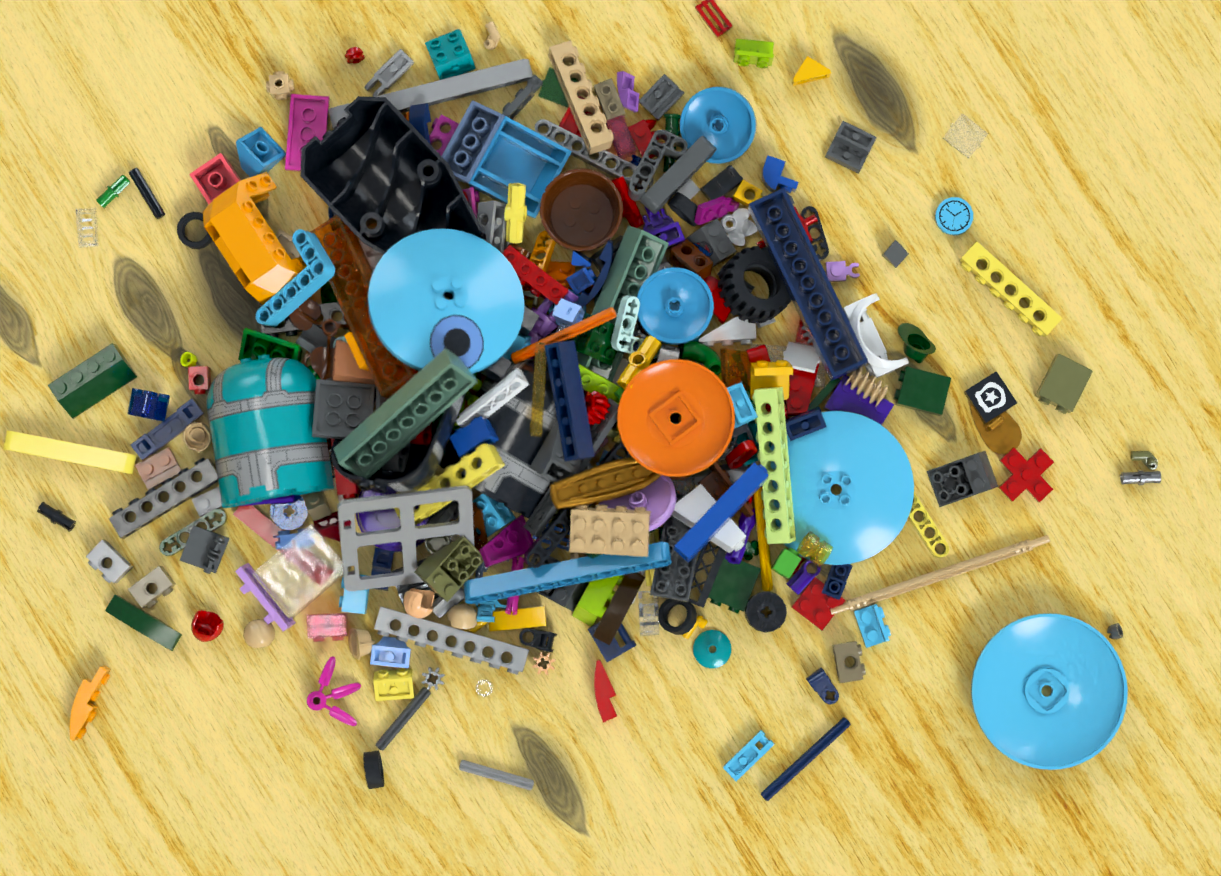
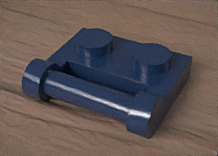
M599 623L588 629L606 662L636 646L635 641L631 640L622 623L618 633L625 646L621 648L615 637L610 645L593 637Z

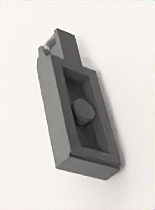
M535 74L529 78L527 86L516 93V98L512 103L509 102L504 106L502 114L513 120L534 97L535 92L543 85V81Z

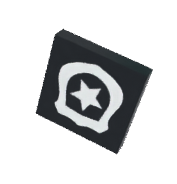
M997 371L964 391V394L984 424L1017 404V401Z

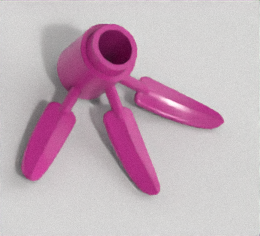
M332 656L326 662L318 682L321 685L319 690L313 691L307 696V705L315 711L326 708L330 711V716L347 725L356 726L357 721L337 706L331 708L326 705V699L333 697L336 700L352 694L361 688L359 683H352L333 689L329 695L325 696L322 693L324 686L329 685L334 671L336 659ZM315 697L320 698V703L318 705H315L313 703V699Z

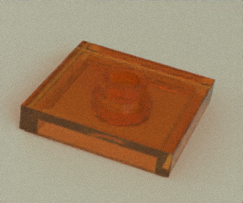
M729 348L720 349L721 380L726 388L742 382L745 391H750L751 367L746 351Z

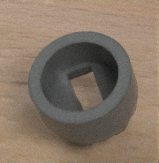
M1119 623L1108 627L1107 633H1111L1109 638L1113 640L1123 638V630Z

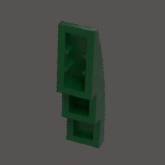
M118 595L113 596L105 610L118 620L173 651L182 636L181 633Z

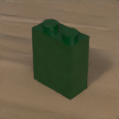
M907 366L904 368V371L901 370L898 381L901 382L900 388H896L893 400H896L895 405L941 416L951 377Z
M723 558L708 596L711 599L710 603L720 607L721 604L729 606L728 610L739 614V611L744 612L761 568L743 561L740 564H732Z

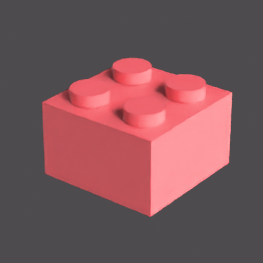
M222 153L189 174L208 204L241 180Z

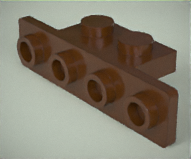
M718 460L709 466L712 472L697 482L708 491L716 502L733 485L729 480L730 476L727 471L721 469L718 465ZM747 501L740 510L745 517L754 515L753 507Z

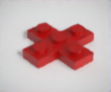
M1013 447L999 460L1012 474L998 487L1011 502L1026 489L1040 503L1053 490L1042 478L1041 474L1054 461L1042 448L1026 460Z

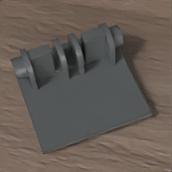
M193 525L179 561L202 568L208 574H211V572L216 573L230 538Z

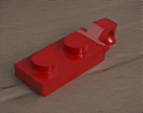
M624 177L611 180L622 198V218L625 217L631 227L637 228L643 225L644 222L636 202L628 196V185Z

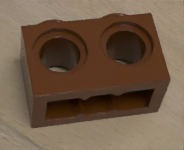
M688 239L670 250L668 262L674 268L690 270L702 279L711 275L713 261Z

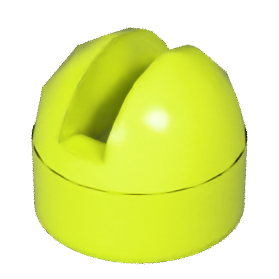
M185 352L182 354L180 359L182 366L187 368L196 366L197 357L193 353Z

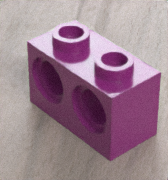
M442 114L439 119L435 118L431 126L433 130L429 135L431 146L436 141L442 143L441 148L436 150L441 156L459 123ZM443 125L451 127L448 133L441 132Z

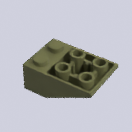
M462 536L427 557L414 573L435 594L448 602L483 563L481 553Z

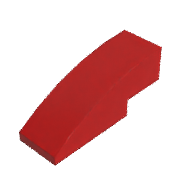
M598 660L595 668L594 687L598 710L604 723L617 717L610 698L616 696V693L601 660Z

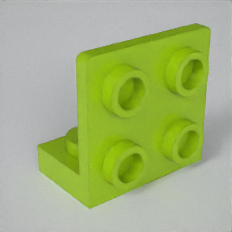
M736 39L734 63H738L737 65L739 66L754 64L758 68H768V66L772 65L774 58V42Z

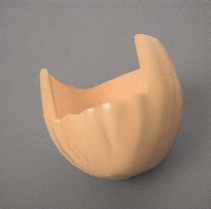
M415 588L406 591L403 604L407 614L419 619L427 617L433 611L434 607L432 605L435 593L431 590Z

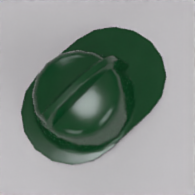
M909 323L899 325L898 333L904 341L903 350L908 357L920 364L928 354L935 353V345L918 327Z

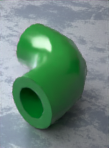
M697 341L678 345V348H680L679 358L702 363L704 367L708 368L715 375L723 372L724 365L722 360L710 347Z

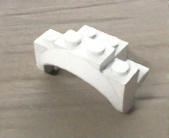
M877 293L843 308L867 357L868 365L865 366L866 370L869 372V376L873 375L876 378L909 364L907 357L901 360H888L887 351L872 319L866 313V308L870 304L880 300Z

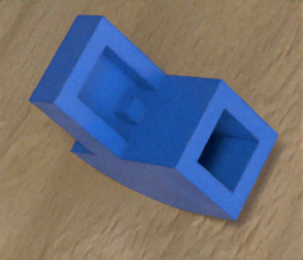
M768 155L762 170V181L765 187L771 192H775L777 186L780 189L785 188L787 193L795 192L799 182L781 176L786 161Z

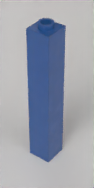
M754 462L674 546V550L689 563L768 480L767 469L763 465H757Z

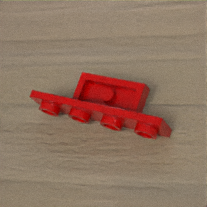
M511 245L502 253L517 273L521 286H528L530 293L535 297L547 298L555 305H558L561 298L564 299L569 293L567 288Z

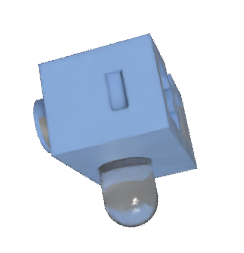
M561 298L558 305H555L552 314L559 325L556 333L582 321L585 312L580 305Z

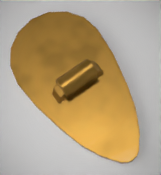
M970 403L971 416L982 440L992 452L1006 454L1013 447L1016 449L1020 445L1022 439L1021 429L1018 423L1006 411L984 424Z

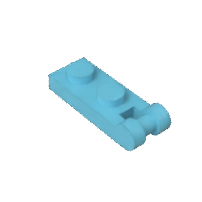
M762 730L723 766L724 770L735 781L744 775L775 744L764 736L765 733ZM758 741L763 745L760 750L755 746Z

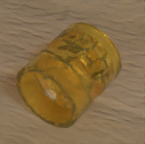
M811 531L806 534L797 548V552L800 555L810 557V561L818 567L824 564L833 550V546L826 541L820 542V538Z

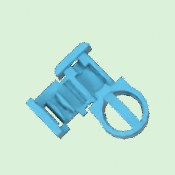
M498 599L475 604L478 607L477 622H494L493 610L495 611V608L506 609V605L500 604Z

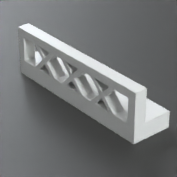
M516 368L461 412L459 418L456 419L457 424L465 427L476 417L482 416L487 419L526 388L529 383L522 370Z

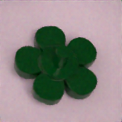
M753 540L751 543L747 541L745 545L746 550L743 555L746 560H751L753 555L757 556L759 554L758 542L756 540Z

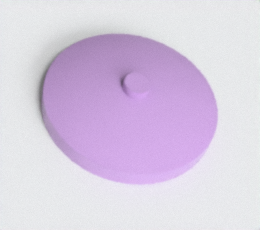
M662 475L655 482L639 491L623 497L599 502V505H607L608 508L626 506L627 509L635 510V507H645L651 511L649 531H652L665 523L673 513L676 505V491L670 477Z

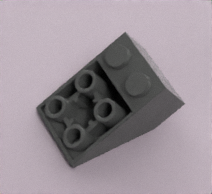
M558 420L555 422L529 467L553 482H558L579 473L581 460L565 462Z
M986 451L927 471L939 507L998 487Z
M534 553L530 561L532 564L538 561L536 553ZM549 556L542 565L561 561ZM589 582L538 591L537 593L574 612Z

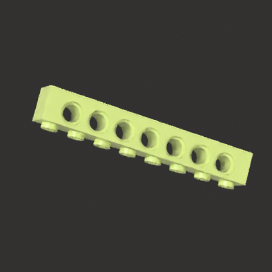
M783 387L755 389L753 393V403L756 406V414L758 416L754 419L758 429L756 433V441L759 443L758 461L767 469V474L769 475L768 480L762 485L763 489L761 491V498L764 501L763 518L766 521L764 535L767 539V544L791 543L796 540ZM766 403L771 406L770 412L766 410ZM768 422L773 426L772 432L767 428ZM769 442L774 444V451L769 448ZM771 461L776 464L775 470L771 468ZM773 480L776 481L778 484L777 489H775L772 485ZM774 500L779 502V508L775 507ZM776 519L780 520L781 527L776 525Z

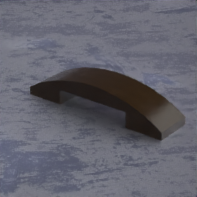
M637 572L625 574L593 635L594 638L608 645L611 644L645 576Z

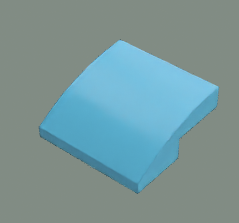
M742 382L727 388L734 406V429L756 419L758 416Z

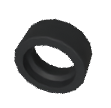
M677 192L667 203L668 206L685 222L696 226L694 220L698 206L685 195Z
M200 212L185 214L177 224L179 239L185 246L191 249L207 247L212 242L208 232L205 238L198 242L189 240L185 235L187 223L192 220L203 221V214Z
M666 599L658 611L660 625L664 630L675 635H683L689 632L694 627L697 619L696 609L691 602ZM676 605H682L687 610V617L684 623L678 627L671 626L668 622L670 610Z
M379 750L364 752L363 762L368 789L384 787L383 765Z

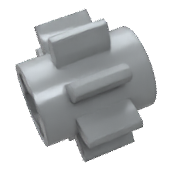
M429 667L428 674L422 673L426 677L422 684H428L427 690L431 686L438 690L439 683L445 684L441 681V677H444L445 674L440 675L438 673L439 668L432 671V668ZM431 673L434 676H438L436 684L428 680L431 677Z

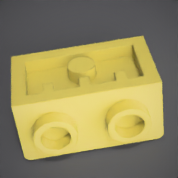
M382 669L374 672L373 683L376 701L414 698L413 669Z

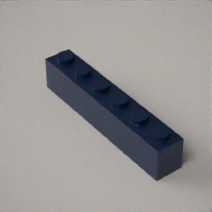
M563 341L545 345L564 460L566 462L595 457L575 341Z

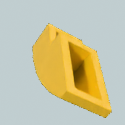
M545 606L517 609L516 615H512V610L511 615L506 614L505 611L493 612L492 616H495V621L489 622V631L547 626Z

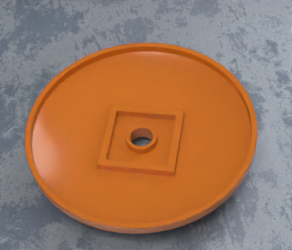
M672 359L660 361L646 367L629 382L619 402L617 422L621 440L635 461L654 473L664 476L681 477L698 473L711 466L720 458L733 434L735 412L731 396L717 375L698 363ZM672 413L680 414V423L673 424L670 421Z

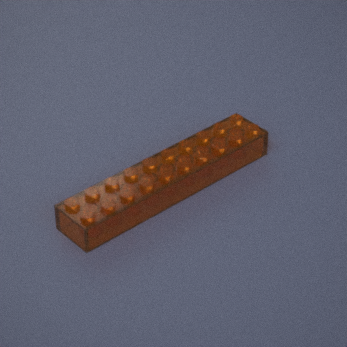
M335 215L310 232L317 236L334 264L335 274L329 280V283L380 395L389 399L419 371L409 367L393 356L378 338L368 311V290L373 270L357 236Z

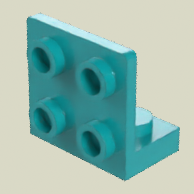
M460 29L425 42L440 80L462 75L476 69Z

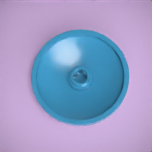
M710 87L696 93L686 103L680 118V132L682 138L687 142L688 149L701 136H704L717 148L716 152L707 162L714 164L727 163L743 155L751 146L756 133V116L749 101L739 92L727 87Z
M672 267L655 272L645 280L637 295L640 302L637 316L639 323L649 336L651 335L665 344L679 345L693 341L706 330L712 318L714 303L708 285L696 273L684 268Z

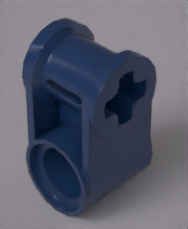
M822 667L806 678L825 703L834 704L838 701L839 693ZM828 690L830 692H835V694L833 695L834 700L832 701L830 699H825V697L827 696L826 691Z

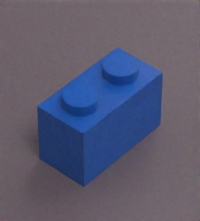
M482 416L472 419L470 424L457 429L450 436L461 458L475 452L476 447L481 444L492 445L499 440L490 421Z

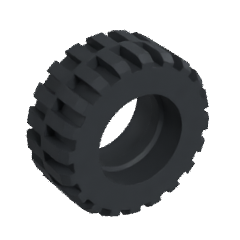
M753 246L752 248L747 247L723 266V270L719 274V279H721L718 281V288L721 289L719 292L720 298L724 299V306L731 309L730 313L734 316L738 315L742 321L748 319L749 323L755 324L757 321L758 323H764L782 312L792 300L766 247L760 249L759 246ZM745 271L755 272L766 281L769 289L768 299L758 298L749 292L744 283Z

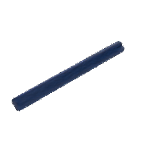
M845 717L842 718L761 792V796L766 801H769L850 727L851 723Z

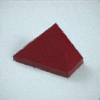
M338 511L313 521L317 535L340 542ZM351 520L344 521V527L351 526Z

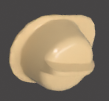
M351 628L349 631L348 643L350 652L355 659L360 660V657L371 652L372 644L375 641L371 639V635L367 630Z

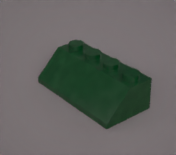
M112 343L48 384V387L61 406L74 419L137 378V375L118 346Z

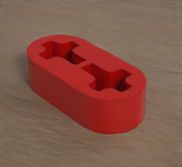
M746 440L726 456L725 459L729 468L735 469L742 466L757 452L754 441Z

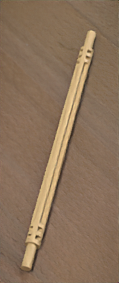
M1046 535L1031 541L1028 539L849 599L847 603L831 608V614H838L847 610L853 611L1033 550L1034 547L1049 543L1050 538Z

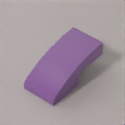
M624 71L617 72L618 93L623 107L633 112H638L639 93L634 91L635 76Z

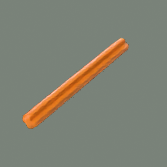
M613 307L601 311L512 353L511 359L514 364L522 362L545 351V345L567 341L616 318V311Z

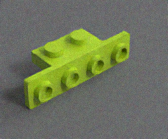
M579 364L583 391H598L608 399L611 398L619 404L620 400L614 393L620 386Z

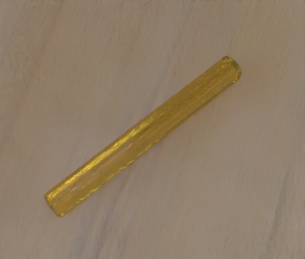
M543 342L536 343L530 430L531 436L534 437L542 435L546 375V352L544 346L547 345Z

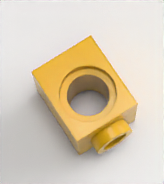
M742 180L733 199L748 207L749 203L762 198L763 190ZM750 191L755 195V198L747 200L744 194Z

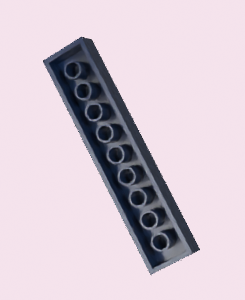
M785 188L749 203L748 210L830 380L833 381L865 366L868 363L867 357Z

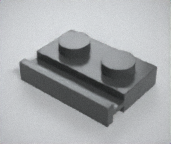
M664 74L639 100V104L659 121L685 92Z

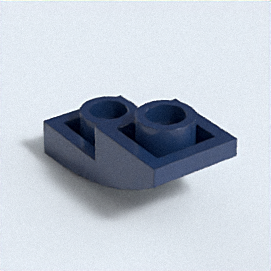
M832 565L821 593L840 600L853 565Z

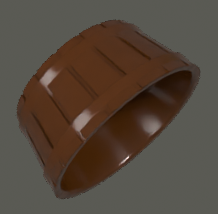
M586 168L571 169L555 177L546 187L540 202V217L545 231L557 244L569 250L589 251L601 247L615 235L622 221L623 203L614 183L602 173Z

